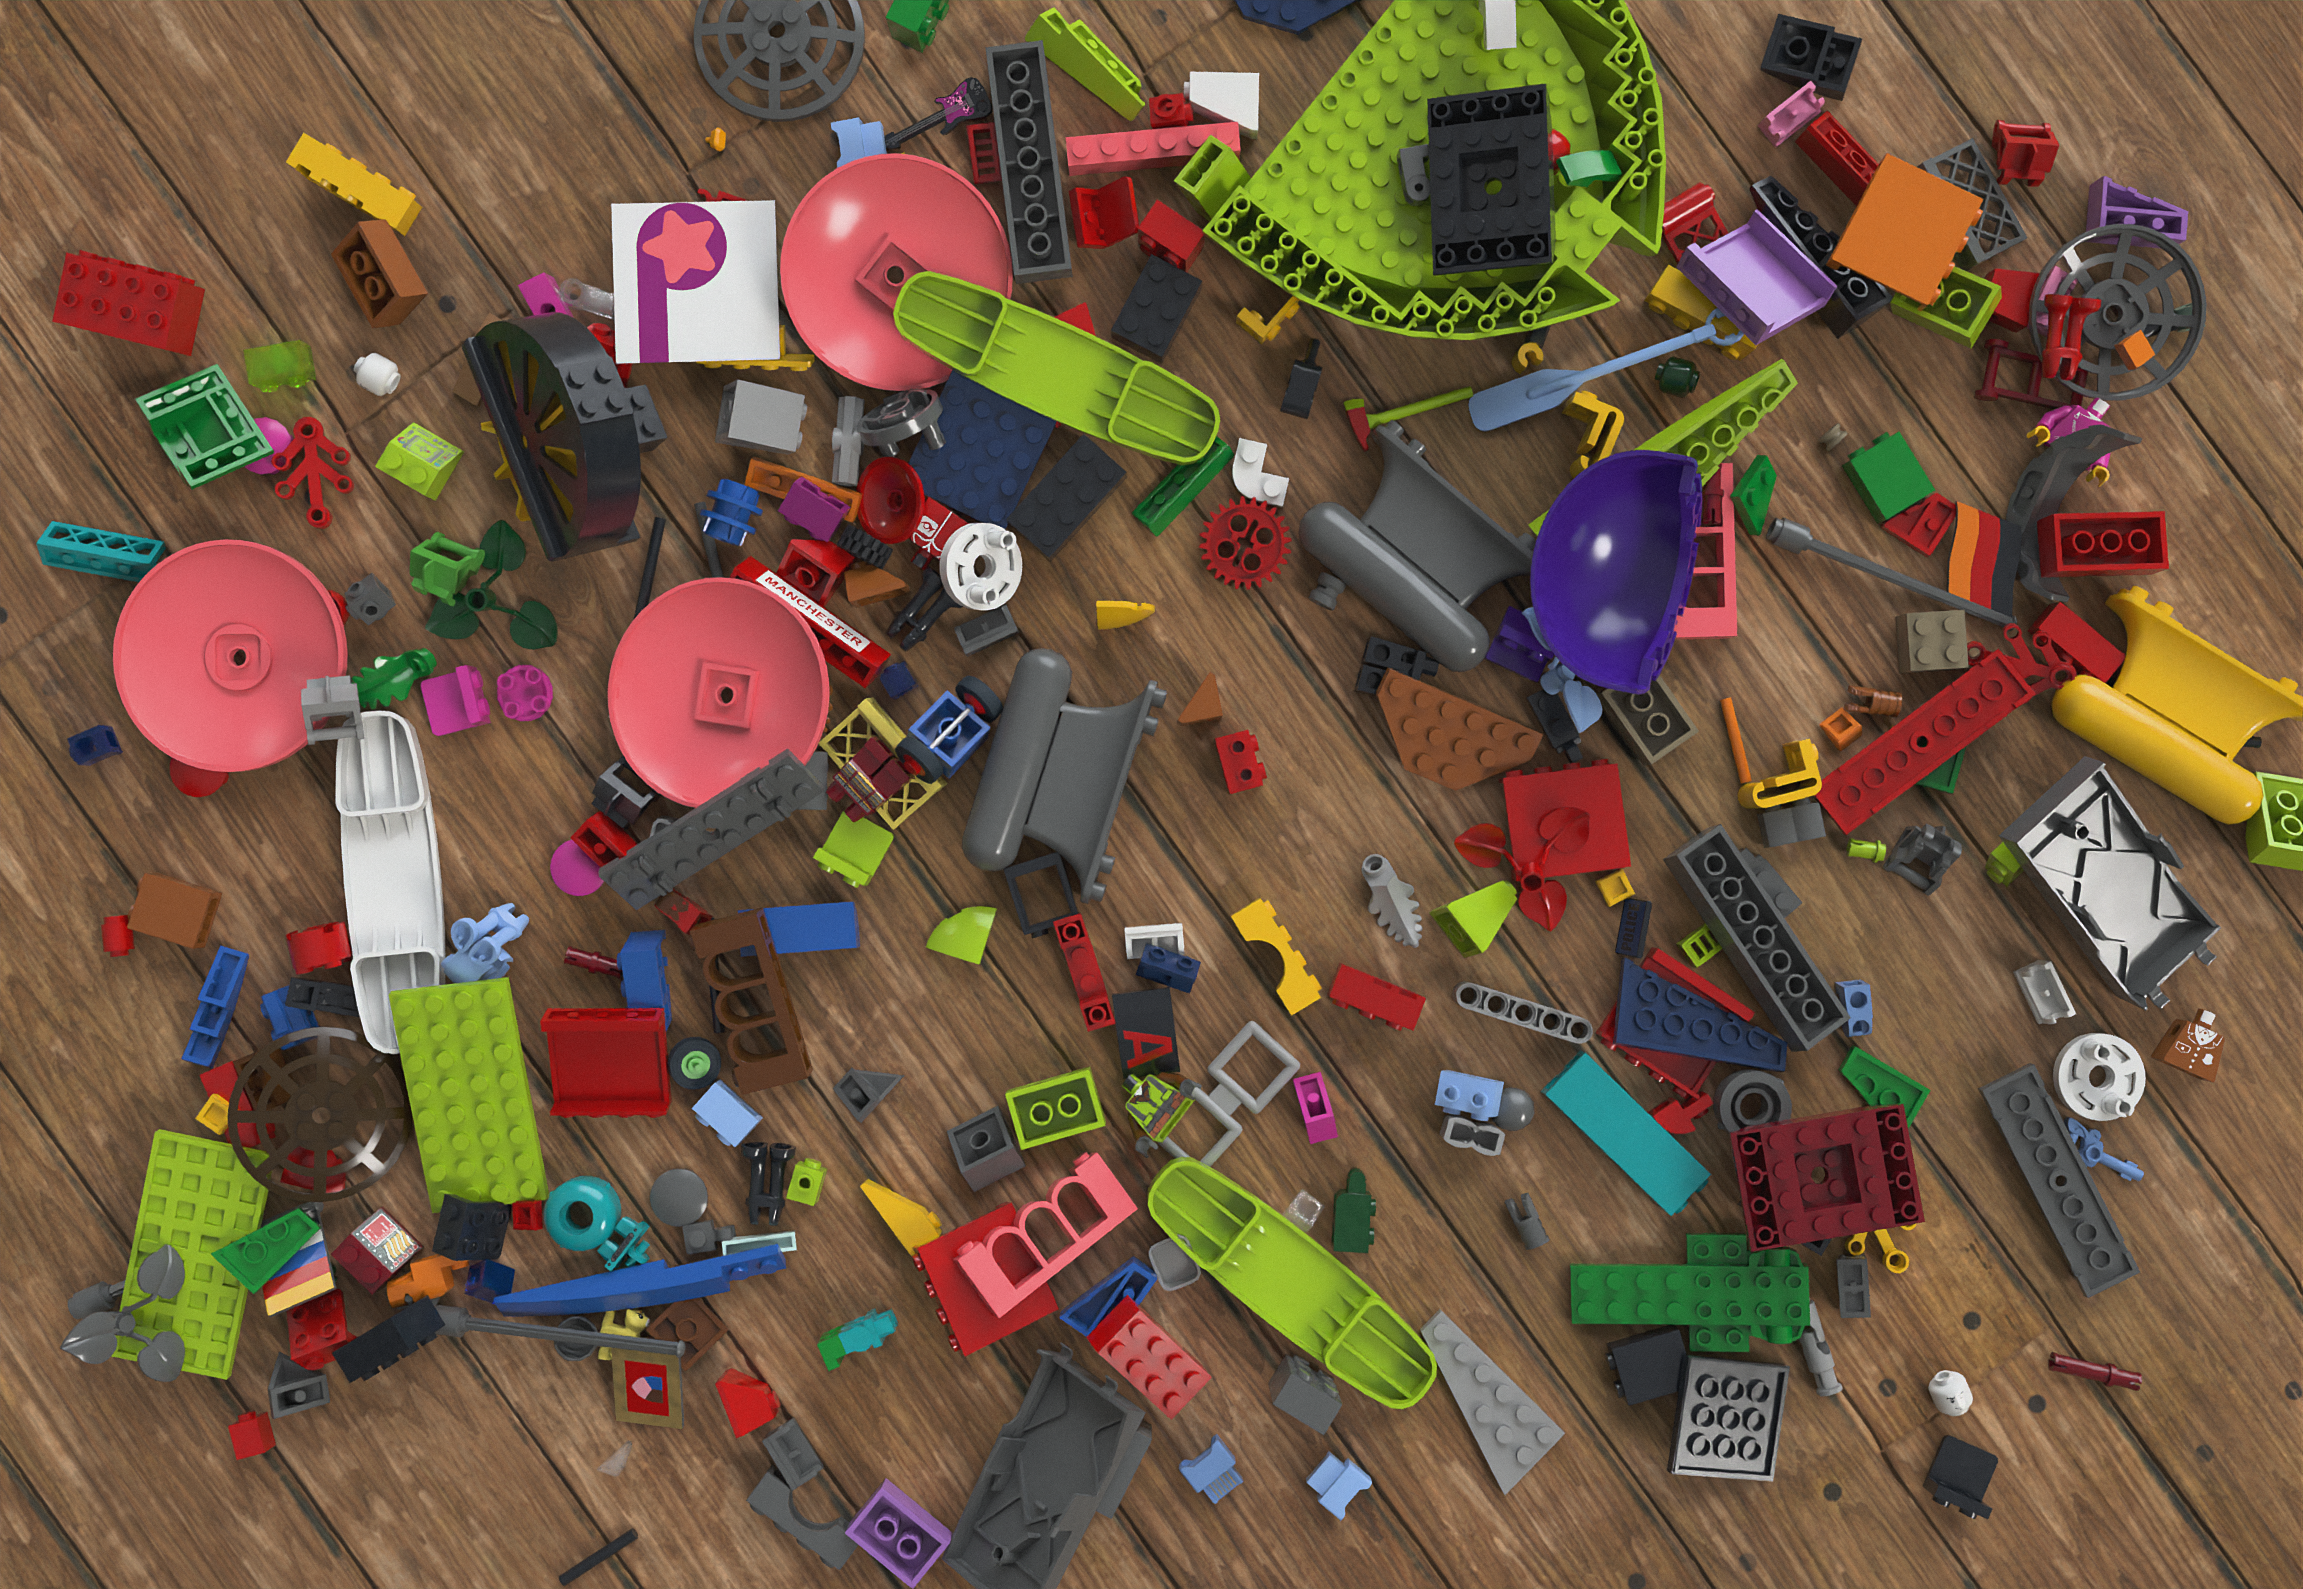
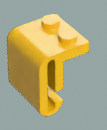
M1576 391L1565 403L1562 411L1563 414L1588 424L1576 451L1581 456L1570 466V473L1573 478L1592 464L1610 456L1624 423V415L1621 410L1597 400L1598 397L1588 391H1581V393ZM1605 424V429L1602 433V436L1592 457L1590 465L1588 466V461L1590 458L1584 455H1586L1595 446L1600 435V432L1603 428V425Z
M1810 739L1782 744L1790 772L1761 779L1760 782L1742 785L1738 791V801L1741 806L1747 809L1768 808L1816 795L1821 790L1822 782L1816 763L1819 756L1815 744H1811ZM1800 781L1798 788L1760 798L1757 797L1758 792L1763 791L1764 788L1778 787Z

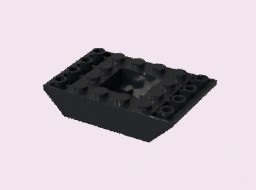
M1546 83L1427 99L1433 275L1553 263L1556 243L1552 121ZM1491 181H1500L1502 188L1497 194L1490 195L1486 193V187Z

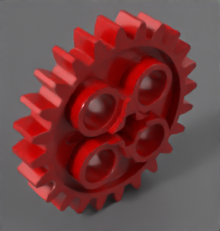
M1241 496L1240 504L1236 505L1231 498L1229 499V508L1226 509L1222 504H1219L1221 512L1219 515L1210 512V516L1214 520L1212 523L1203 522V525L1209 531L1200 533L1199 536L1207 539V542L1200 544L1199 548L1207 550L1208 553L1204 554L1201 559H1210L1211 563L1207 566V571L1216 568L1217 572L1214 579H1218L1222 575L1225 576V586L1233 580L1235 581V589L1238 590L1241 582H1245L1247 590H1250L1251 582L1255 581L1256 585L1261 588L1262 578L1271 583L1272 577L1270 573L1274 572L1280 575L1281 571L1277 565H1287L1288 563L1282 558V555L1291 554V550L1285 548L1284 544L1292 542V538L1284 537L1283 534L1289 531L1290 527L1280 526L1285 517H1274L1277 510L1276 507L1267 511L1266 500L1260 506H1257L1256 497L1252 498L1250 504H1246L1244 496ZM1241 516L1246 519L1247 527L1245 530L1236 532L1231 528L1230 523L1234 517ZM1257 520L1258 525L1250 539L1253 547L1252 549L1248 547L1245 549L1238 566L1234 567L1232 564L1241 546L1237 541L1239 538L1244 539L1252 522ZM1259 530H1270L1273 534V540L1265 545L1259 543L1256 539ZM1223 542H1229L1234 546V554L1229 558H1223L1218 553V547ZM1256 555L1260 559L1259 568L1253 571L1246 569L1243 563L1246 556Z

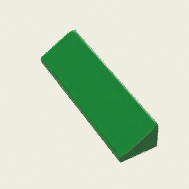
M1216 436L1212 446L1203 458L1193 464H1178L1131 514L1153 535L1159 536L1234 457L1233 451L1228 444Z

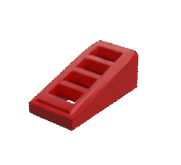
M995 122L966 125L974 184L1002 181ZM990 132L991 138L975 140V134ZM992 144V150L977 151L976 149L977 145ZM992 155L994 157V161L978 163L977 157ZM995 167L996 173L979 175V169Z

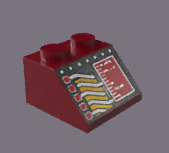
M381 1207L350 1233L331 1255L373 1295L383 1289L387 1282L391 1281L424 1246L384 1207Z

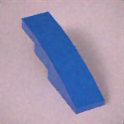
M220 946L197 999L201 1003L190 1026V1030L193 1033L181 1058L182 1060L213 1069L236 1007L249 959L248 953Z

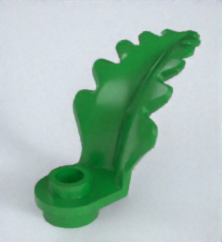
M421 648L419 650L405 651L398 657H376L373 660L375 669L362 667L360 672L363 677L353 676L351 678L352 684L357 683L360 705L366 708L369 703L370 708L375 709L377 700L380 701L383 707L390 705L392 696L398 701L405 700L408 697L414 680L433 673L434 668L437 666L434 655L426 648Z

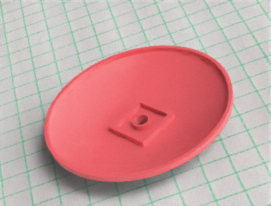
M897 153L878 154L863 157L838 167L822 178L802 199L791 218L783 240L780 259L781 288L787 311L798 334L809 349L828 367L838 374L867 387L890 391L923 389L947 381L952 372V369L932 359L905 341L896 328L893 315L896 300L904 284L915 274L931 271L951 276L999 292L1009 300L1012 293L1013 269L1010 248L1004 229L991 205L968 180L957 172L923 157ZM897 267L902 271L903 279L900 283L895 284L888 280L887 272L889 268Z
M717 577L690 581L666 591L649 603L637 615L624 633L616 649L608 681L610 722L615 739L628 764L656 792L672 801L693 808H697L756 768L760 767L762 769L769 765L770 759L786 749H789L806 765L821 739L829 708L830 695L827 665L823 651L809 624L790 603L778 594L757 584L734 578ZM729 687L733 691V698L726 704L723 702L721 694L725 688Z

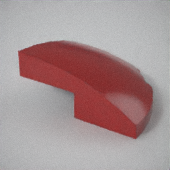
M298 1146L288 1155V1160L301 1166L314 1168V1151ZM333 1150L327 1151V1167L343 1163L342 1158H336ZM285 1168L283 1169L280 1179L281 1183L314 1190V1177L296 1174ZM345 1172L326 1176V1193L345 1189Z

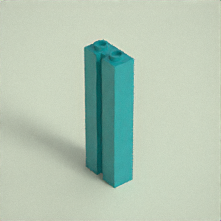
M1580 1050L1541 1092L1664 1212L1670 1216L1674 1213H1680L1687 1206V1199L1694 1192L1698 1193L1704 1189L1708 1183L1707 1178L1711 1174L1588 1054Z

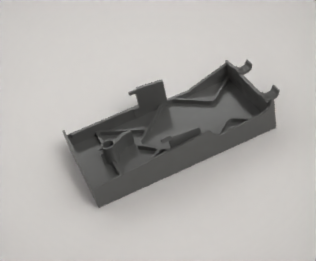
M2084 756L2007 827L1999 837L2115 996L2145 1011L2148 1009L2146 998L2148 997L2154 1005L2162 1009L2170 999L2161 992L2159 986L2193 954L2207 966L2213 962L2217 956L2208 950L2206 942L2221 927L2215 923L2183 887L2167 866L2168 864L2179 869L2184 867L2170 842H2167L2161 833L2158 836L2149 833L2104 769L2105 762Z

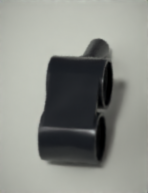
M1311 338L1309 340L1303 360L1295 359L1288 382L1289 387L1286 389L1280 412L1308 419L1314 399V392H1316L1323 368L1315 362L1320 346L1318 339Z

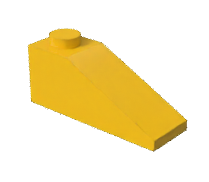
M870 1179L865 1180L860 1185L861 1189L911 1256L915 1254L912 1247L923 1245L940 1236L942 1232L940 1226H942V1223L933 1211L929 1213L925 1207Z

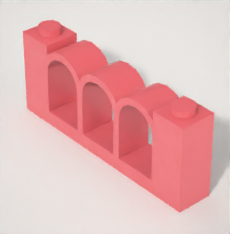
M1720 463L1722 464L1721 489L1724 490V497L1721 498L1720 507L1721 523L1716 524V527H1696L1695 531L1696 537L1716 536L1717 567L1694 568L1693 577L1717 576L1718 607H1685L1683 616L1677 615L1676 620L1678 622L1674 628V631L1677 632L1675 640L1730 639L1737 636L1734 503L1730 497L1733 492V463Z
M1085 1151L1072 1161L1074 1166L1069 1169L1072 1176H1064L1055 1180L1047 1191L1046 1201H1031L1023 1205L1016 1213L1014 1227L998 1226L989 1231L984 1237L983 1243L968 1241L957 1250L959 1255L953 1260L994 1317L1000 1318L1138 1209L1097 1152L1088 1154ZM1070 1182L1079 1185L1102 1216L1079 1235L1063 1215L1057 1202L1059 1191ZM1038 1207L1046 1209L1052 1215L1070 1240L1067 1245L1048 1260L1044 1259L1025 1230L1027 1215ZM1004 1233L1014 1234L1038 1266L1014 1286L992 1256L994 1241Z

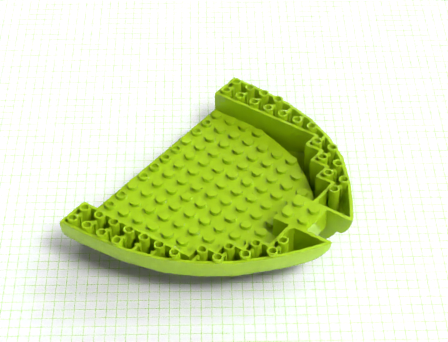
M1394 0L1245 187L1242 188L1239 185L1203 229V234L1235 259L1307 305L1362 328L1417 339L1478 340L1532 331L1610 308L1619 302L1620 299L1585 271L1608 242L1631 248L1634 252L1641 255H1657L1661 247L1665 200L1666 152L1662 97L1646 44L1625 1L1515 0L1516 47L1487 50L1484 47L1483 15L1479 12V0ZM1546 83L1552 129L1565 135L1571 145L1570 154L1594 150L1612 151L1623 175L1616 182L1594 180L1588 187L1567 185L1561 171L1554 176L1556 243L1553 263L1434 276L1431 196L1429 195L1427 201L1420 206H1412L1405 201L1396 157L1399 149L1425 144L1429 145L1427 99ZM1428 159V162L1424 163V169L1426 177L1430 180V165ZM1496 180L1491 181L1486 187V193L1490 195L1497 194L1502 188V183Z

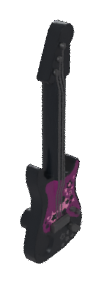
M970 77L965 79L953 93L946 97L935 99L934 102L937 105L941 104L943 106L942 110L897 133L891 132L885 135L886 150L900 149V144L944 121L946 125L940 131L943 136L952 132L962 122L988 117L992 113V104L984 87L976 78Z

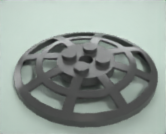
M701 0L694 24V48L698 64L707 82L716 94L729 106L745 115L772 122H787L808 118L836 102L849 88L858 73L864 54L865 25L857 0H848L855 22V31L837 29L835 13L829 0H801L799 2L795 0H742L749 8L743 22H727L730 11L737 0H726L718 23L702 24L709 0ZM818 2H820L826 13L828 27L812 26L806 13ZM776 25H781L785 28V33L779 38L770 36V30ZM718 35L721 53L729 66L718 80L713 75L706 61L702 46V36ZM726 35H743L747 49L736 60L729 50ZM812 38L827 39L825 50L819 61L815 64L806 54L810 48ZM837 41L854 43L848 67L839 81L833 85L822 71L832 59ZM755 58L762 64L769 66V81L754 77L744 69ZM798 62L806 71L805 74L795 79L781 81V67L790 66ZM738 76L753 87L769 91V109L745 103L726 89ZM814 80L825 93L820 98L806 105L791 109H780V91L797 89Z
M2113 224L2098 227L2076 236L2051 256L2037 278L2029 304L2028 322L2031 340L2041 362L2043 348L2038 337L2036 312L2048 313L2044 300H2038L2043 283L2054 265L2064 257L2071 270L2059 285L2056 294L2065 295L2071 283L2077 279L2085 291L2080 298L2102 300L2099 311L2086 317L2081 334V345L2087 342L2099 348L2098 365L2087 362L2084 359L2078 365L2083 370L2097 374V391L2086 389L2071 381L2062 380L2059 371H2057L2054 377L2056 381L2070 391L2087 398L2095 399L2098 397L2103 401H2122L2141 397L2158 390L2185 368L2202 338L2206 322L2207 303L2199 271L2190 256L2178 243L2165 234L2149 227L2134 224ZM2120 235L2115 253L2096 255L2081 263L2074 250V247L2095 237ZM2132 236L2140 237L2156 244L2166 251L2173 260L2157 270L2146 260L2128 254ZM2113 262L2110 278L2096 284L2086 271L2097 264ZM2125 263L2137 267L2149 277L2138 286L2122 279ZM2180 269L2185 275L2190 289L2192 315L2173 314V299L2165 280ZM2157 287L2162 300L2163 314L2149 312V305L2145 294ZM2110 306L2115 307L2118 311V318L2115 322H2110L2106 318V310ZM2069 309L2066 312L2065 316H2069ZM2147 324L2161 325L2160 331L2151 345L2156 355L2165 344L2172 326L2190 327L2187 340L2181 352L2166 370L2153 357L2142 365L2155 379L2132 390L2109 392L2110 375H2119L2133 371L2128 370L2125 364L2110 367L2111 350L2115 349L2114 345L2138 330L2143 332ZM2062 332L2061 346L2064 347L2065 338Z

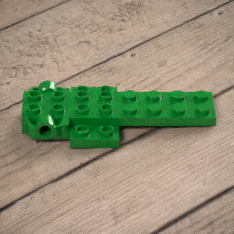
M1686 1233L1687 1264L1570 1263L1572 1324L1688 1325L1689 1350L1710 1352H1749V1336L1761 1338L1773 1344H1790L1792 1341L1801 1338L1805 1326H1810L1808 1265L1805 1262H1801L1799 1254L1795 1249L1786 1246L1751 1252L1747 1249L1745 1233Z

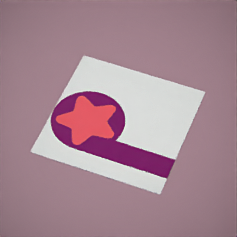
M775 200L611 204L616 364L780 359Z

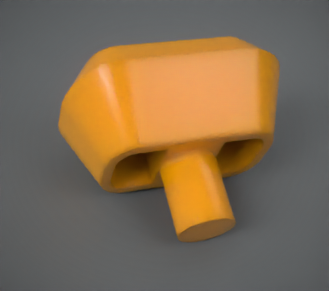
M717 127L711 131V137H706V143H710L711 148L721 152L725 148L726 133Z

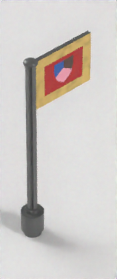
M437 1305L435 1307L445 1323L444 1327L435 1332L436 1335L461 1338L465 1332L471 1330L611 1347L616 1421L683 1429L681 1357L684 1355L686 1347L682 1340L672 1342L474 1318L469 1315L466 1308Z

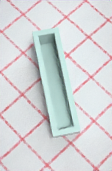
M795 1230L732 1237V1240L722 1241L723 1256L778 1244L782 1252L797 1250Z

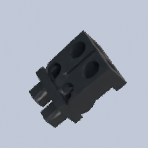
M1370 636L1367 638L1361 661L1362 664L1366 665L1360 666L1354 692L1376 696V691L1386 670L1371 666L1384 669L1389 667L1420 680L1421 674L1435 677L1439 662L1431 657H1427V652Z

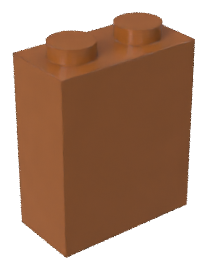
M158 872L144 873V876L141 877L137 884L136 891L138 895L135 904L131 906L128 912L129 923L127 928L192 949L205 948L222 892Z

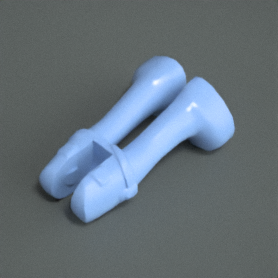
M507 903L490 909L488 915L478 923L471 918L457 920L451 927V938L455 947L460 952H464L472 947L468 956L471 962L481 966L491 965L499 958L502 945L522 935V931L529 923V917L522 914L515 918L512 915L515 905ZM491 930L493 932H496V934L492 937H484L483 939L479 940Z

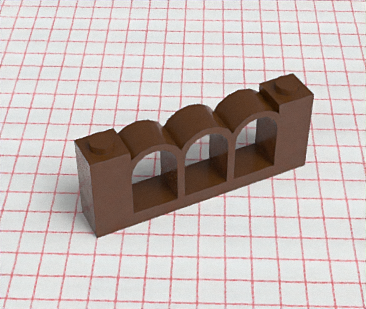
M763 907L696 924L690 930L689 944L691 949L696 951L698 959L706 957L703 963V975L707 983L714 989L722 991L717 996L715 1012L722 1024L727 1028L733 1029L727 1041V1049L731 1059L736 1062L732 1071V1079L734 1085L739 1087L741 1095L807 1079L813 1071V1067ZM750 945L755 946L762 972L736 979L724 977L719 973L715 962L718 954ZM766 983L774 1010L742 1017L736 1015L730 1009L727 1000L729 993ZM778 1021L786 1048L763 1054H753L742 1047L739 1038L741 1031Z

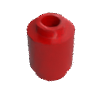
M128 915L103 917L104 924L101 925L103 952H110V957L129 955V949H135L133 930L127 928L129 923Z

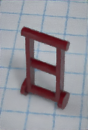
M1985 340L1984 348L1989 350L1982 389L1975 391V399L1997 401L1998 397L2050 409H2057L2064 405H2079L2082 407L2084 396L2073 391L2070 404L2038 397L2042 379V362L2037 355L2008 349L2009 343L2004 340ZM2000 357L2032 364L2026 394L1994 387ZM2078 367L2074 384L2085 388L2088 371Z

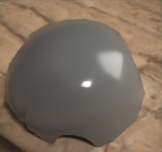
M1513 1087L1504 1088L1502 1090L1498 1116L1491 1118L1496 1126L1508 1131L1521 1130L1530 1124L1535 1114L1534 1101L1525 1090Z
M571 1316L562 1321L557 1327L598 1332L596 1326L583 1316ZM554 1341L556 1351L567 1361H582L591 1356L597 1348L594 1345Z

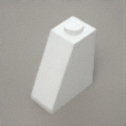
M1190 72V82H1184L1185 100H1189V103L1192 104L1193 112L1216 123L1238 122L1240 134L1250 139H1257L1259 73Z

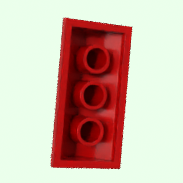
M1827 110L1810 124L1794 142L1857 207L1879 164Z

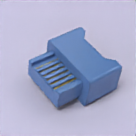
M1218 1434L1212 1437L1211 1446L1194 1460L1184 1459L1179 1464V1471L1196 1493L1204 1490L1214 1504L1243 1482L1242 1476L1233 1466L1236 1463L1235 1456Z

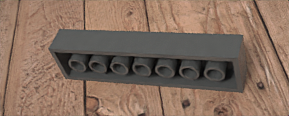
M1043 40L985 47L1016 284L1073 277Z
M1721 824L1706 828L1663 859L1783 1040L1788 1043L1787 1046L1791 1052L1808 1051L1851 1018Z

